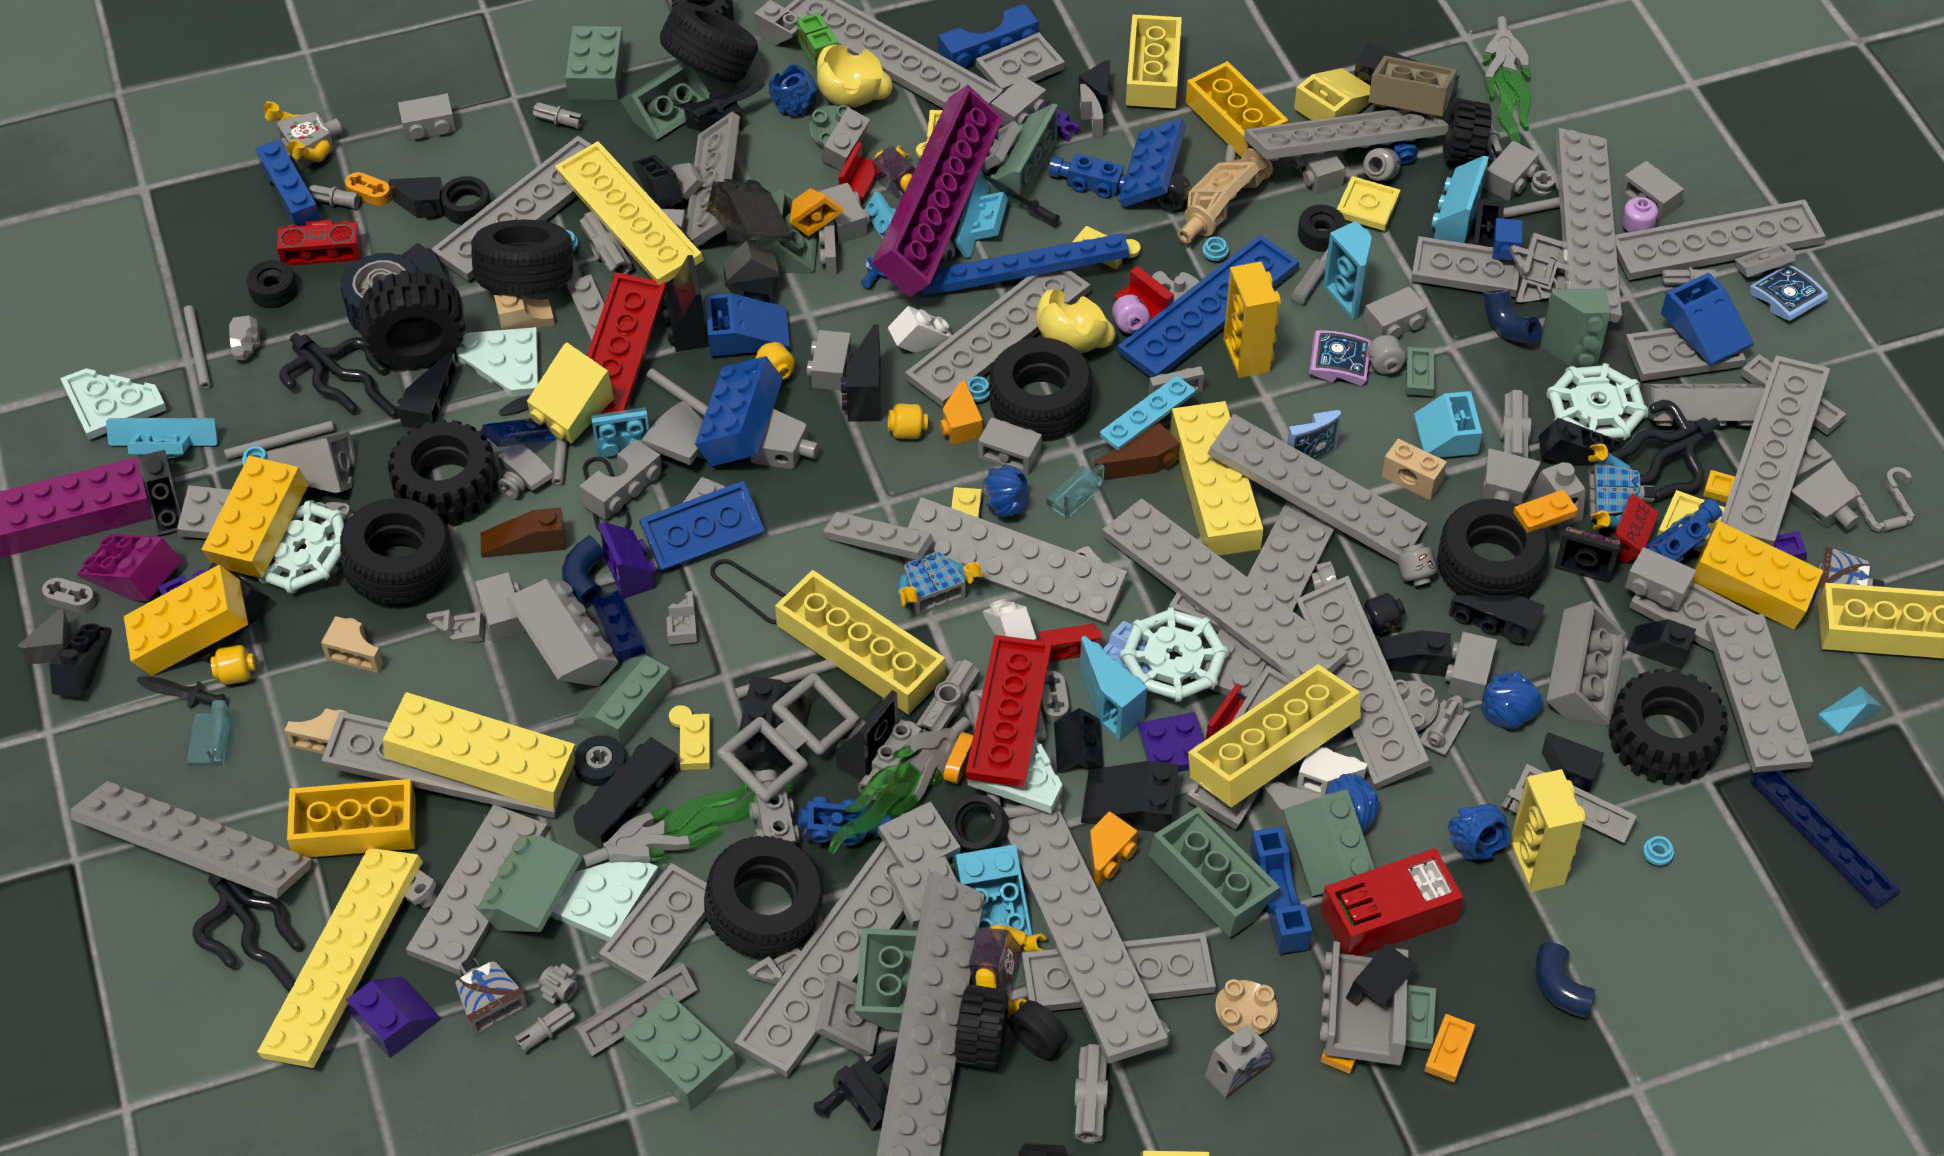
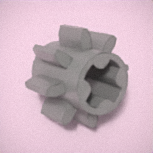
M562 964L560 967L549 966L539 979L540 991L544 992L542 997L552 1004H555L557 1000L566 1002L571 999L578 987V982L575 981L576 977L573 975L575 971L565 964Z

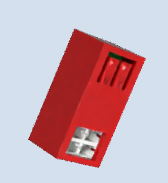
M1433 848L1325 886L1320 912L1334 939L1340 942L1342 954L1363 956L1380 950L1386 943L1391 946L1456 923L1463 896L1437 849Z

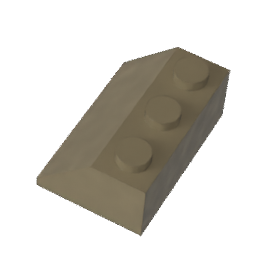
M1384 56L1372 74L1369 103H1375L1378 107L1382 108L1395 107L1400 108L1404 112L1416 111L1424 113L1429 117H1442L1449 104L1457 69Z

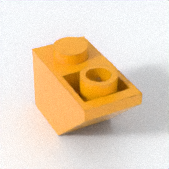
M1110 811L1090 830L1093 880L1097 886L1106 878L1108 880L1116 874L1120 863L1125 858L1129 860L1138 848V831Z

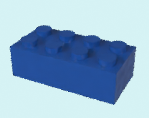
M767 356L749 359L742 363L727 365L721 368L695 442L696 447L711 466L758 455L783 380Z

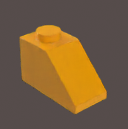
M810 188L792 201L789 223L807 236H810L842 214L844 208L827 195Z
M961 381L943 407V420L939 421L943 436H948L951 445L978 439L983 433L982 418L965 381Z

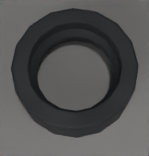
M461 176L452 179L441 190L440 199L446 218L454 223L464 224L491 203L486 183L472 176ZM462 195L480 197L477 202L468 206L452 204L454 199Z
M981 794L968 795L959 800L951 810L948 819L950 832L958 844L968 852L999 847L1005 840L1009 829L1008 816L1003 807L989 796ZM977 807L987 808L995 817L993 831L982 841L969 840L962 831L964 818L971 810Z

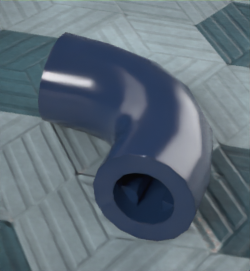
M1510 289L1493 290L1484 293L1488 319L1500 335L1508 341L1517 343L1538 342L1542 333L1540 321L1536 317H1521L1516 314L1511 302Z
M590 535L576 544L566 555L561 571L562 581H565L572 587V593L585 608L594 604L601 594V587L590 577V571L598 562L606 557L602 547Z
M1553 942L1541 944L1536 958V980L1542 993L1554 1006L1570 1014L1587 1019L1595 989L1578 984L1568 976L1566 968L1570 952L1566 947Z

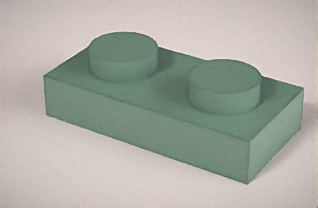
M1407 347L1406 394L1433 396L1434 348Z
M1407 985L1405 1046L1432 1049L1436 988Z

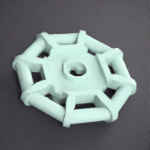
M1603 363L1601 366L1579 368L1570 366L1566 368L1564 375L1554 386L1548 388L1546 394L1552 404L1555 415L1554 421L1557 418H1561L1609 437L1620 438L1621 440L1630 438V433L1642 419L1648 417L1649 411L1648 407L1645 406L1640 391V382L1637 379L1632 380L1608 367L1609 364ZM1610 380L1615 382L1616 386L1610 384ZM1573 382L1577 385L1575 389L1574 387L1572 389L1566 388ZM1626 394L1631 396L1632 402L1627 401ZM1595 398H1598V400H1599L1600 402H1604V403H1602V404H1597V403H1595V402H1593V401H1594ZM1562 400H1568L1571 407L1565 410ZM1624 413L1631 414L1626 422L1621 419ZM1577 417L1579 422L1573 420V418ZM1601 425H1612L1614 427L1596 430V427Z
M313 500L306 501L304 505L299 506L274 554L275 563L268 566L263 579L258 577L257 579L263 584L269 583L283 588L287 593H296L302 587L324 578L326 580L331 577L329 574L341 558L340 536L344 527L345 515L340 510H331L317 505ZM316 516L326 519L322 525L315 523ZM334 531L335 538L329 541V534ZM305 544L307 546L305 549H300L297 552L301 545ZM309 568L312 570L311 572L306 574L303 572L304 570H307ZM284 571L289 573V577H283L280 574Z
M1167 607L1166 611L1143 620H1135L1131 624L1132 630L1124 650L1120 651V660L1126 664L1134 677H1139L1145 683L1147 691L1173 698L1175 702H1181L1185 697L1208 688L1214 689L1218 685L1217 679L1225 658L1229 656V649L1221 642L1211 625L1212 621L1207 617L1202 619L1176 611L1173 607ZM1175 622L1195 629L1189 632L1176 628ZM1167 623V627L1159 628L1154 634L1149 630ZM1203 635L1207 639L1211 648H1203L1202 641L1200 639ZM1140 638L1147 642L1144 651L1136 650ZM1169 652H1178L1182 657L1177 656L1175 660L1170 659ZM1204 660L1212 661L1208 671L1201 669ZM1144 662L1145 665L1149 666L1150 672L1144 674L1138 663ZM1188 677L1197 679L1194 682L1181 686L1184 679ZM1157 679V680H1161V681H1164V682H1167V683H1171V684H1173V686H1170V685H1167V684H1164V683H1161V682H1157V681H1155V680Z

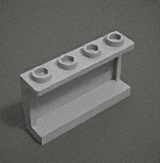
M1333 941L1332 951L1326 952L1324 959V970L1329 971V975H1324L1322 993L1328 994V998H1323L1321 1017L1326 1018V1022L1321 1023L1320 1041L1325 1042L1324 1055L1401 1065L1406 1045L1407 979L1384 1006L1367 994L1364 995L1357 1005H1354L1346 999V996L1353 981L1373 958L1339 953L1340 942ZM1396 948L1397 951L1408 958V950Z

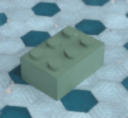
M572 26L565 76L569 100H618L625 49L622 26Z
M671 994L623 1033L626 1052L689 1111H692L737 1071L734 1052Z

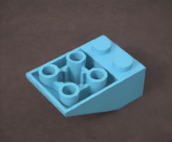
M1084 635L1081 638V676L1096 716L1100 719V724L1117 739L1122 740L1138 726V723L1145 721L1147 687L1139 677H1134L1120 661L1112 659L1107 655L1097 642H1092Z
M1016 844L956 854L953 857L957 881L984 893L976 945L989 943L988 929L995 924L1014 927L1024 931L1025 936L1032 935Z

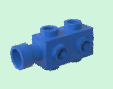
M1075 153L1071 163L1064 161V158L1053 156L1048 173L1049 176L1056 178L1060 176L1066 177L1067 185H1070L1075 191L1081 192L1086 189L1095 192L1102 198L1116 197L1117 192L1122 190L1126 177L1123 176L1124 165Z
M1706 499L1698 506L1699 509L1696 512L1686 514L1680 520L1673 522L1671 527L1658 537H1654L1645 548L1680 562L1684 558L1683 554L1689 549H1696L1705 542L1704 538L1712 532L1707 524L1709 522L1714 523L1723 516L1721 508L1714 500Z
M826 797L813 798L798 813V827H802V838L811 839L816 843L838 841L848 846L861 844L867 833L873 834L874 837H880L878 826L890 821L889 814L876 813L875 816L866 815V806H858L856 800H844L840 804L829 803V799Z

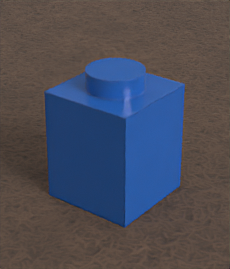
M1496 218L1492 241V259L1514 261L1510 252V246L1521 247L1522 220Z

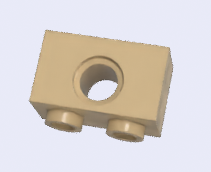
M1397 439L1385 456L1382 478L1431 500L1443 483L1447 461L1403 440Z

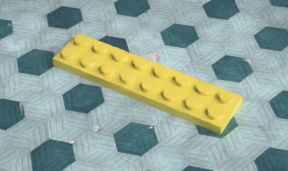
M599 141L555 166L559 176L658 285L664 282L667 283L676 277L687 255H693L695 265L704 261L702 253Z
M375 848L366 851L257 1053L262 1059L314 1068L348 1004L346 999L353 995L423 863L419 855Z

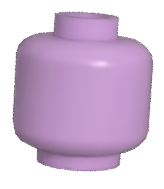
M1635 197L1628 200L1622 215L1624 229L1628 232L1654 228L1658 216L1656 204L1645 197Z
M1122 296L1112 307L1113 319L1122 332L1133 334L1149 322L1150 315L1148 309L1138 296Z

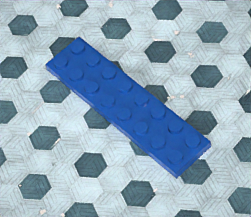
M1260 234L1152 318L1146 325L1120 343L1117 353L1150 377L1166 374L1225 327L1230 267L1262 261L1265 271H1269L1271 274L1272 287L1275 288L1299 268V261Z

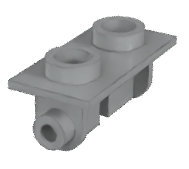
M1454 695L1447 701H1442L1434 720L1428 725L1420 739L1423 746L1444 756L1446 755L1470 714L1469 711L1463 709L1464 701L1460 696Z

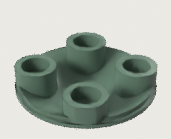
M847 105L824 106L813 112L809 130L812 138L818 145L824 148L830 135L847 110Z

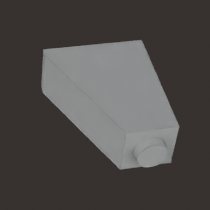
M349 431L267 452V460L299 467L309 484L308 487L333 493L352 488L353 478L349 477L350 467H355L356 455Z

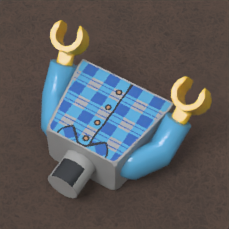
M1604 444L1590 445L1595 455L1588 456V460L1590 462H1598L1588 470L1590 521H1597V525L1592 526L1593 530L1601 528L1616 530L1629 495L1633 493L1644 502H1654L1655 487L1640 485V473L1632 470L1631 466L1610 454Z
M938 551L929 555L924 554L921 560L908 558L910 562L904 565V574L899 578L896 595L901 600L902 607L906 606V603L911 602L916 616L966 598L965 580L971 584L974 581L973 578L983 577V573L978 562H971L964 566L950 558L947 559L942 552Z

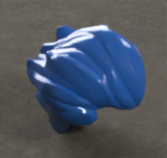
M796 64L789 65L781 75L776 73L769 82L770 96L782 114L787 111L789 115L796 116L801 114L804 116L808 107L816 101L815 93L817 86L813 76Z
M1006 464L1001 468H989V475L984 478L982 484L988 497V502L986 503L988 509L994 511L996 515L1002 518L1024 514L1028 503L1027 479L1023 472Z
M1519 671L1513 674L1505 672L1503 675L1493 676V682L1489 683L1483 692L1484 698L1481 711L1495 726L1512 730L1520 728L1524 722L1534 719L1543 707L1540 691L1532 682L1524 678Z
M1342 774L1338 780L1333 779L1329 783L1325 794L1348 789L1362 833H1364L1376 819L1379 805L1378 795L1373 791L1371 784L1366 782L1360 775Z
M1494 804L1459 808L1460 817H1454L1449 821L1448 830L1453 834L1450 840L1463 853L1465 859L1493 858L1492 854L1509 846L1511 842V833L1507 826L1506 817L1501 809Z

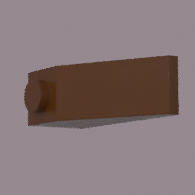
M1157 423L1120 450L1113 449L1094 460L1093 478L1096 481L1158 473L1164 468L1173 466L1178 461L1180 443L1160 423Z
M561 507L532 510L480 532L482 558L566 550L565 526Z

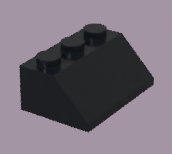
M751 676L738 733L757 717H763L774 729L783 723L773 712L772 706L789 692L792 687L779 679ZM802 695L787 709L806 726L811 701ZM760 731L735 751V757L748 770H774L776 773L782 774L793 765Z

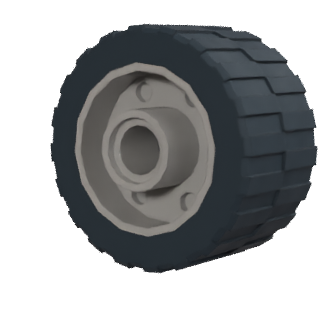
M388 252L375 253L355 261L352 266L347 268L341 279V292L349 322L360 334L359 304L363 294L369 287L372 288L374 282L379 279L384 280L386 275L391 273L397 275L400 274V271L408 270V272L419 270L413 264V261L400 254L396 255ZM412 317L400 320L399 322H417L423 320V318Z

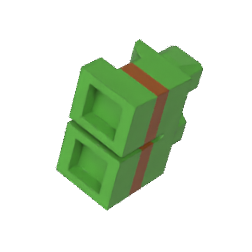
M819 12L796 19L798 42L816 72L817 60L821 51L826 46L838 45V41Z

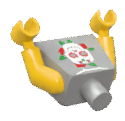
M267 101L263 107L267 121L273 122L276 119L280 139L299 169H303L314 162H322L328 154L333 152L334 146L331 137L342 133V127L337 118L323 123L316 112L293 115L280 110V107L271 101Z

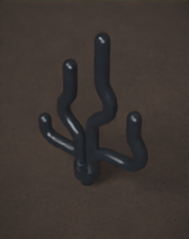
M294 333L290 337V341L293 343L292 349L299 357L287 363L279 372V379L286 388H295L296 382L290 375L309 364L314 371L312 385L315 390L323 396L335 399L348 412L355 413L358 408L357 405L344 392L323 383L325 366L331 373L341 379L363 382L365 392L373 402L391 418L399 416L396 413V407L376 389L375 380L370 374L362 370L342 368L332 359L343 355L351 349L360 348L364 350L366 361L379 374H386L387 366L379 358L376 359L369 353V350L363 344L362 338H350L332 348H322L308 335L300 336L298 333Z
M1670 400L1656 401L1649 405V413L1656 414L1661 411H1668L1679 429L1673 432H1665L1654 428L1643 429L1633 436L1628 445L1610 454L1622 460L1638 451L1642 443L1648 439L1673 443L1657 452L1651 461L1649 471L1644 475H1640V485H1648L1658 478L1662 464L1667 458L1684 451L1686 463L1691 469L1694 478L1690 483H1673L1656 490L1655 501H1661L1674 495L1676 490L1691 494L1702 487L1705 481V473L1696 458L1695 448L1699 443L1714 436V430L1720 428V422L1717 418L1708 421V419L1703 417L1689 424L1680 408Z
M209 873L208 883L218 893L219 903L214 909L196 921L193 927V938L196 944L203 950L215 953L226 967L233 968L236 966L237 959L221 942L208 938L205 935L206 928L221 919L230 908L243 924L241 947L244 953L250 959L265 964L284 988L290 992L295 980L275 956L254 945L253 938L256 932V922L243 904L252 908L270 910L274 914L275 927L279 934L294 951H300L303 948V942L288 925L287 912L283 905L273 898L254 896L246 890L248 887Z

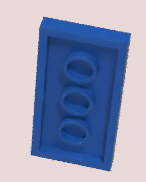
M1182 118L1167 121L1162 125L1151 129L1146 128L1139 132L1126 173V180L1118 199L1123 207L1167 193L1187 126Z
M744 480L640 518L639 520L660 572L762 535L765 532Z

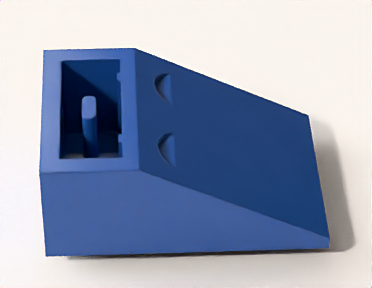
M1709 272L1666 292L1661 315L1711 366L1754 345L1726 289Z
M733 293L705 295L710 356L758 352L764 344L779 342L786 349H790L786 307Z

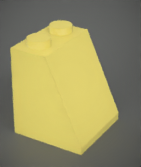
M566 342L527 400L530 417L537 424L541 425L543 423L549 427L550 431L557 438H564L572 444L592 423L591 415L600 414L614 400L608 370Z

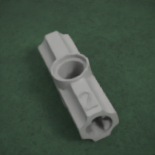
M592 211L586 213L583 219L580 220V225L589 239L595 258L602 260L612 277H614L615 272L628 274L632 270V263L625 254L621 243Z
M1512 390L1504 396V415L1500 438L1503 440V452L1528 458V442L1531 433V418L1528 417V395H1525L1521 390Z
M965 659L957 661L946 680L936 687L934 698L916 724L922 729V732L943 730L952 718L960 714L962 702L980 676V670L972 662Z
M1096 1044L1080 1047L1079 1078H1076L1074 1107H1077L1075 1139L1086 1144L1102 1141L1103 1114L1107 1104V1060L1100 1045Z

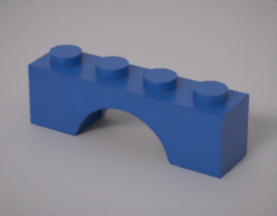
M1022 4L1003 11V22L991 32L971 33L962 28H957L938 35V54L964 68L976 63V59L1038 33L1039 21L1029 8Z
M278 139L256 147L261 170L270 185L274 184L291 224L306 226L307 221H320L317 205L281 141Z
M1281 826L1252 831L1250 846L1252 859L1280 886L1279 892L1266 906L1278 952L1283 954L1307 950L1310 947L1312 928L1305 904H1300L1294 889L1290 868V853L1283 828Z

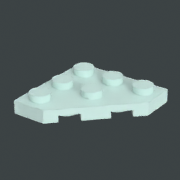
M536 327L465 333L463 336L464 340L456 350L459 362L465 366L467 364L477 371L478 375L492 384L495 382L504 388V392L511 397L532 394L539 383L538 336Z
M87 368L60 378L88 440L107 433L106 420L108 418H147L167 410L154 384L145 382L144 385L132 383L129 378L112 374L109 377L98 375L95 370Z
M1036 737L1034 739L1025 787L968 780L969 786L1048 813H1052L1062 792V782L1058 775H1055L1050 766V760Z
M615 861L574 872L550 917L608 941L645 896L659 873L658 866L649 862Z

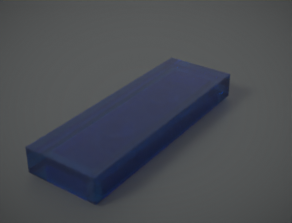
M532 418L483 424L480 432L497 447L550 441L556 438L549 427L543 423L541 425L537 424Z
M619 590L593 598V607L618 662L646 653L644 644Z

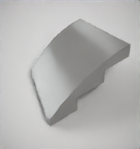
M1533 233L1527 249L1534 251V254L1548 257L1555 261L1549 285L1547 286L1524 278L1522 279L1520 276L1515 298L1516 303L1549 299L1552 289H1566L1563 242Z
M685 401L677 403L666 411L642 438V443L652 450L688 465H691L696 457L706 460L695 445L703 420Z

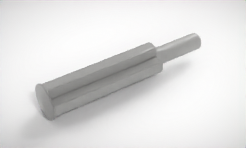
M1328 249L1320 260L1316 259L1291 294V300L1294 303L1303 305L1324 275Z

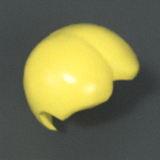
M836 44L826 46L821 51L817 60V84L823 96L837 106L847 105L849 108L868 104L872 100L885 99L891 94L892 80L883 71L880 60L870 51L864 48L861 54L852 55L847 50L849 47Z
M1049 289L1043 293L1036 309V323L1044 338L1065 342L1077 349L1081 354L1090 352L1095 348H1106L1113 343L1116 334L1114 326L1106 319L1102 310L1091 300L1082 296L1077 303L1068 305L1064 302L1066 293L1061 290Z

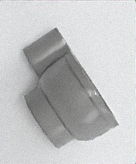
M1331 561L1316 564L1318 572L1311 574L1315 590L1337 581Z

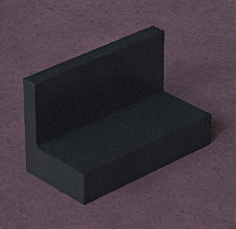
M1078 708L1054 722L1057 772L1063 773L1077 764L1089 770L1103 768L1100 719Z
M1386 943L1353 981L1346 999L1357 1005L1364 995L1367 994L1384 1006L1414 971L1417 964Z
M864 1057L851 1067L846 1065L836 1073L833 1082L870 1130L873 1131L883 1123L889 1089Z

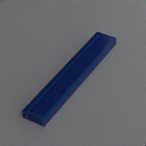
M1781 770L1759 772L1751 778L1750 784L1875 910L1899 895L1900 889Z

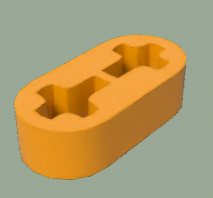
M360 172L352 173L345 179L347 191L359 193L360 200L375 206H383L391 200L390 187L385 181Z
M961 732L944 770L943 779L945 781L955 784L961 782L967 769L973 735Z

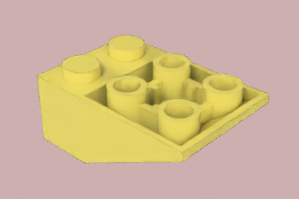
M1343 68L1312 74L1296 87L1294 109L1311 120L1355 115L1370 104L1369 94L1371 86Z

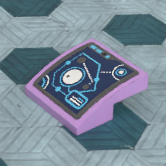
M1316 330L1313 338L1309 374L1332 383L1339 377L1362 386L1367 380L1369 363L1367 350L1371 340L1344 332Z

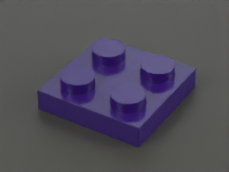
M1195 712L1138 723V732L1147 761L1178 764V772L1190 770L1188 752L1204 742Z

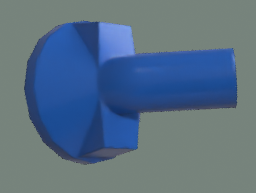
M1397 141L1391 144L1392 150L1398 155L1401 164L1412 162L1418 154L1415 145L1407 144L1405 141Z
M868 257L865 265L870 271L861 281L862 286L865 288H869L879 275L884 278L886 277L871 264L873 261L871 257Z

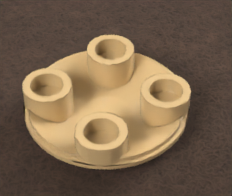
M1232 979L1225 984V987L1219 992L1216 999L1217 1016L1221 1023L1233 1033L1243 1026L1249 1025L1260 1035L1268 1031L1276 1021L1278 1007L1274 998V991L1268 985H1261L1249 980Z

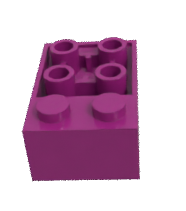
M110 534L101 541L100 547L96 552L84 561L83 567L78 571L77 575L130 600L149 601L158 590V587L165 582L182 560L163 537Z

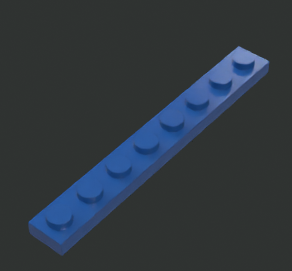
M1125 233L937 268L930 285L922 289L923 296L1130 257Z

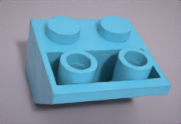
M1471 391L1444 393L1414 413L1413 417L1422 450L1436 457L1478 454L1482 429Z
M646 407L591 415L598 457L615 456L635 439L642 443V438L649 430Z

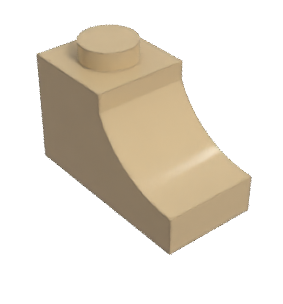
M494 295L501 330L533 327L537 329L555 325L549 299L535 300L523 295Z
M335 616L321 642L326 659L379 673L383 666L379 648L366 642L367 639L362 623L353 618L345 619Z
M325 708L320 716L312 720L303 722L289 721L284 730L289 746L324 754L339 712L346 711H335Z

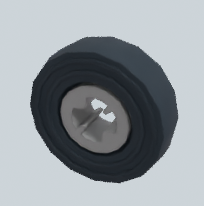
M593 736L578 745L575 750V763L573 766L576 775L584 783L591 786H600L606 784L619 765L626 763V754L623 746L616 739L608 736ZM601 758V760L603 761L604 759L605 762L602 764H598V761H596L595 763V759Z

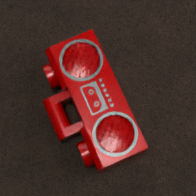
M333 220L307 221L306 226L289 225L288 227H279L277 250L280 261L285 262L289 266L360 260L361 236L358 223L349 221L333 223Z

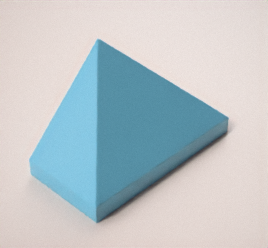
M1860 686L1819 713L1818 718L1839 737L1880 710L1881 705Z

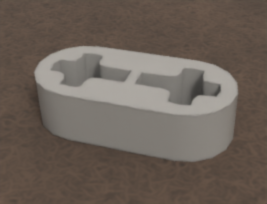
M52 578L46 581L42 587L45 600L51 606L83 614L91 611L96 605L93 590L87 585L63 578Z
M1047 671L1041 702L1043 717L1051 724H1054L1055 721L1066 716L1069 712L1065 680L1056 671ZM1048 683L1054 684L1055 692L1050 691ZM1057 702L1059 712H1054L1052 703Z

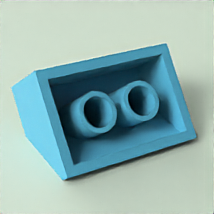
M1482 156L1456 167L1452 178L1447 177L1444 187L1446 195L1441 194L1437 210H1440V213L1435 212L1431 227L1435 228L1434 239L1465 243L1477 209L1478 199L1482 195L1489 157Z
M1357 221L1330 233L1323 287L1353 320L1358 318L1372 242L1370 232L1364 229Z

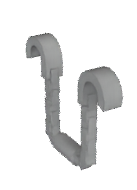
M1891 468L1887 472L1884 483L1905 517L1899 516L1883 520L1881 523L1876 522L1863 501L1858 488L1849 482L1857 493V507L1871 530L1880 533V531L1904 527L1906 524L1911 525L1915 514H1913L1893 479L1898 478L1904 484H1910L1912 476L1904 468Z

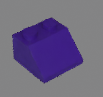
M606 522L599 523L602 548L606 555L604 559L622 599L655 589L653 577L657 576L652 560H646L647 550L643 540H637L634 531Z
M403 977L372 980L346 999L354 1020L389 1058L440 1021V1017Z

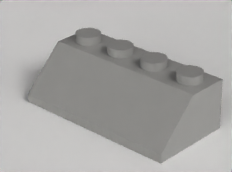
M1751 383L1643 384L1645 405L1647 407L1659 400H1670L1680 408L1689 424L1705 417L1708 421L1717 418L1720 426L1727 425V421H1738L1737 425L1752 426L1764 392L1763 387ZM1668 411L1648 414V419L1656 421V425H1673L1674 420Z
M544 579L509 595L506 599L556 678L560 681L599 687L617 665L618 660L612 653L611 646L600 635L597 625L586 614L585 607L578 602L572 593V587L562 580Z
M1593 601L1564 609L1546 701L1565 718L1607 726L1610 725L1626 632Z

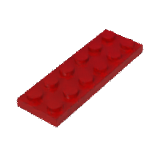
M615 272L587 353V357L608 370L614 400L600 414L627 410L667 290L666 282L658 285L652 279Z
M994 635L966 769V779L1025 787L1051 656L1052 642Z

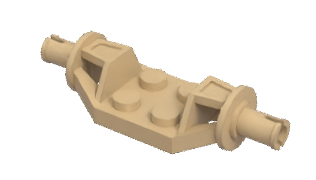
M1249 148L1242 154V159L1220 162L1214 166L1189 191L1188 208L1184 214L1187 223L1177 231L1178 238L1184 243H1190L1197 234L1201 236L1212 235L1216 230V226L1226 218V204L1237 196V192L1241 188H1256L1264 179L1270 177L1273 172L1271 161L1266 160L1254 148Z

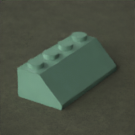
M1051 104L1030 114L1025 123L1020 124L1021 128L1016 137L1017 142L1008 150L1007 160L998 167L996 174L991 175V178L1006 185L1024 198H1026L1057 142V104ZM990 182L988 183V189H991V194L1002 192ZM1006 194L1008 197L1007 205L1019 209L1022 203Z
M1199 806L1153 836L1149 857L1229 938L1250 925L1280 890V886Z

